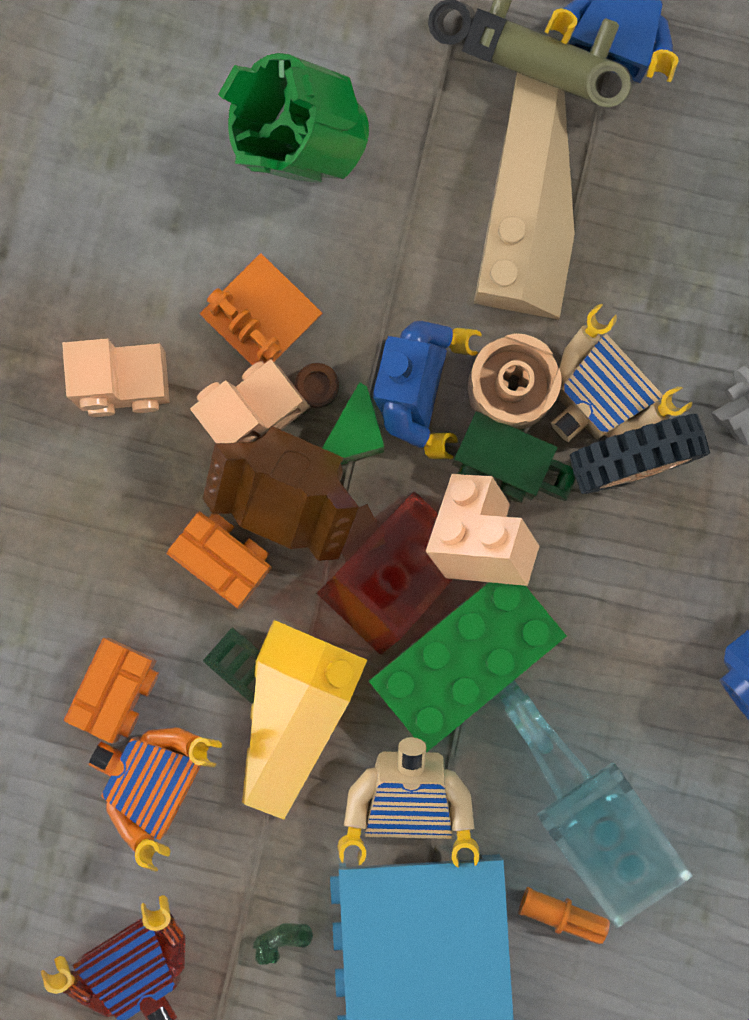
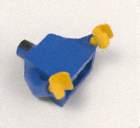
M573 0L563 9H556L553 12L544 31L548 34L549 31L556 30L563 35L562 43L567 44L569 41V44L590 52L603 19L607 18L617 22L619 28L607 59L625 66L631 73L633 81L641 83L646 71V76L649 78L653 77L654 72H661L667 76V82H671L679 62L678 57L673 53L668 20L661 15L663 5L661 0Z
M415 321L401 332L400 338L387 337L373 399L383 416L384 427L388 433L418 448L424 447L425 454L430 459H453L454 456L446 452L445 443H458L457 436L453 433L430 434L429 430L447 352L445 348L449 347L456 354L476 356L479 352L469 349V339L471 336L482 337V334L474 329L455 328L452 330L448 326L426 321Z

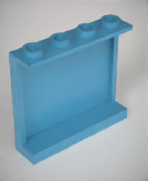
M500 854L482 855V859H479L476 866L474 865V860H459V868L453 864V861L346 867V863L339 864V876H330L331 904H340L341 922H333L334 951L343 950L344 968L335 969L336 997H345L346 1015H338V1020H514L504 860Z

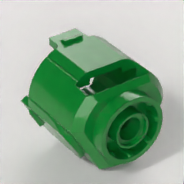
M275 53L261 58L253 64L252 68L234 65L218 93L222 99L231 103L228 132L232 149L236 155L235 164L245 166L252 172L268 173L306 182H322V177L344 179L354 169L365 151L369 138L367 114L357 102L351 78L339 72L290 54ZM284 106V111L281 113L280 118L277 120L276 118Z

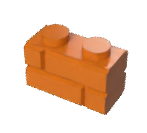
M199 511L166 554L237 609H241L271 571L272 566L265 562L270 554L250 538L243 545L231 536L230 533L234 526L219 514L211 513L207 517Z
M103 638L63 721L89 732L108 743L118 742L121 736L128 738L139 718V713L133 710L140 695L148 697L157 681L159 672L153 670L157 660L113 639Z

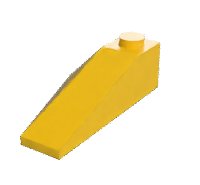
M273 620L255 663L254 677H256L254 703L251 705L250 747L247 749L242 798L244 805L283 820L285 819L348 706L367 659Z

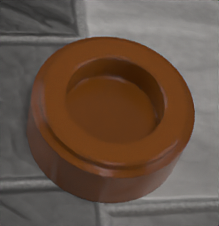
M311 363L299 371L295 381V388L310 407L322 408L331 404L337 397L339 380L335 371L328 365Z

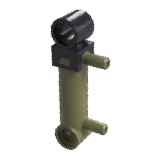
M443 0L436 4L429 14L428 26L430 33L440 43L455 46L464 44L462 52L503 66L594 102L599 106L612 107L620 105L627 100L632 92L633 79L629 70L622 64L607 59L619 28V24L607 18L603 19L589 52L569 43L564 44L561 40L506 19L512 0H493L489 12L478 8L476 13L465 2ZM457 10L462 15L463 26L456 35L451 36L444 29V18L450 11ZM609 71L617 73L622 81L620 92L612 98L602 95L598 87L600 77Z

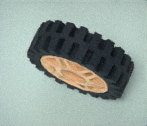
M688 414L673 419H666L656 424L645 425L620 435H614L606 438V440L578 449V451H574L569 456L582 494H588L643 479L679 467L680 465L688 464L711 453L698 414Z

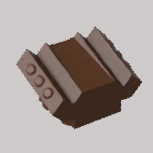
M273 426L270 427L266 435L255 442L215 443L202 499L212 514L231 513L239 526L289 549L309 548L317 561L336 560L341 556L359 506L340 483L343 474L341 467L343 457Z

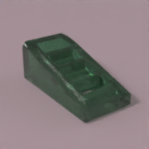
M232 627L204 658L203 662L250 703H254L255 692L248 685L255 679V664L241 680L234 674L250 656L257 659L260 649L236 628ZM238 644L243 650L226 668L221 661Z

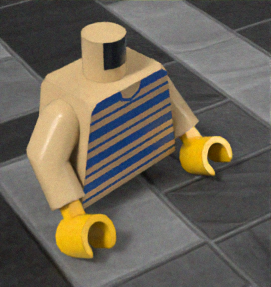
M603 304L595 306L588 314L587 325L582 326L565 347L559 366L562 376V388L560 389L558 399L566 406V409L551 422V425L559 436L567 442L584 428L597 440L605 435L609 438L629 430L639 429L645 425L656 424L670 419V415H681L692 406V402L682 408L675 407L672 403V396L683 389V387L677 386L662 395L608 336L607 332L615 325L617 316L615 314L609 324L602 325L598 323L596 313Z
M414 737L405 738L399 742L398 752L383 751L378 754L375 767L366 769L350 787L344 826L348 827L347 835L343 836L337 845L338 855L342 863L344 851L350 845H356L360 848L357 857L358 865L365 861L366 848L360 838L361 829H365V837L452 839V831H456L457 840L452 848L453 864L459 868L457 852L461 848H469L474 853V865H477L479 861V846L471 838L470 830L475 829L470 791L455 771L445 769L444 757L441 754L426 753V744L421 739Z

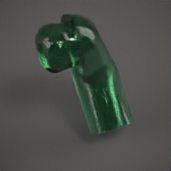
M283 923L257 936L253 944V949H256L255 961L259 965L276 964L280 959L278 947H307L313 939L312 929L307 924Z

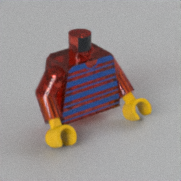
M165 895L159 896L160 909L156 911L147 909L146 904L142 903V918L81 955L72 965L75 971H70L65 957H56L54 961L59 971L58 974L49 975L45 970L41 971L45 989L54 994L64 993L77 1003L105 1017L114 1016L117 1020H127L139 1011L143 1013L146 1020H175L177 1015L165 995L178 986L181 980L180 974L185 969L186 936L174 916L170 913L168 898Z

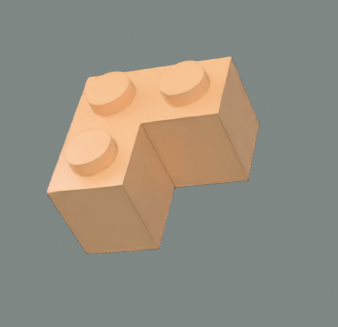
M108 338L62 343L66 397L82 411H88V416H111L115 414V408L132 407V412L135 413L155 412L159 410V404L170 403L166 352L160 343L115 347Z
M270 359L265 364L263 361H260L248 368L242 375L244 381L236 387L226 380L221 384L219 382L210 384L198 394L197 400L199 402L192 406L190 410L215 443H240L257 441L266 435L271 426L282 430L309 409L310 406L281 368Z
M451 474L426 553L445 578L528 586L539 550V544L522 518L507 517L510 503L492 476Z

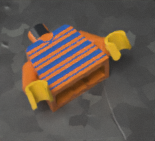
M175 727L148 730L141 737H133L128 742L124 752L102 741L96 747L88 765L110 776L101 796L107 801L106 811L121 838L135 852V860L139 866L157 872L158 868L152 862L154 853L157 851L159 854L167 857L170 855L169 847L154 841V838L161 840L166 835L201 766H216V763L208 760L207 751L210 746L222 748V743L219 740L202 738L184 729Z

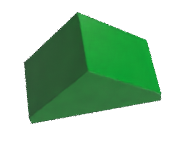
M360 382L322 447L343 457L341 464L384 452V443L368 388Z

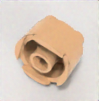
M511 334L496 339L483 347L470 371L468 378L470 405L475 412H480L499 423L507 424L518 430L529 428L538 422L556 401L562 381L560 368L549 347L535 337L525 334ZM511 375L519 377L518 384L521 387H518L516 391L508 389V382L506 380H509Z

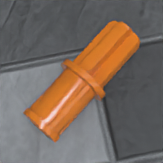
M530 887L525 889L518 909L519 915H525L555 927V933L557 934L565 931L598 945L603 944L609 932L610 921L607 918L572 905V900L569 898L561 901L535 891Z

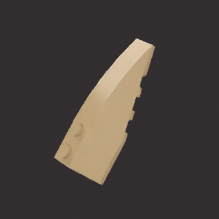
M517 72L474 304L559 320L575 235L565 91Z

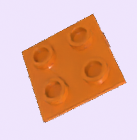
M262 253L223 291L220 288L214 290L207 298L210 304L199 313L251 365L263 361L265 364L270 359L275 362L323 314Z

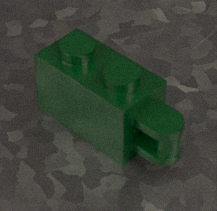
M477 411L452 462L453 466L460 468L457 474L492 476L506 498L520 503L523 502L524 497L532 500L537 496L538 491L567 501L576 480L572 467L553 459L558 447L507 424L499 423ZM548 469L559 473L554 486L543 481Z

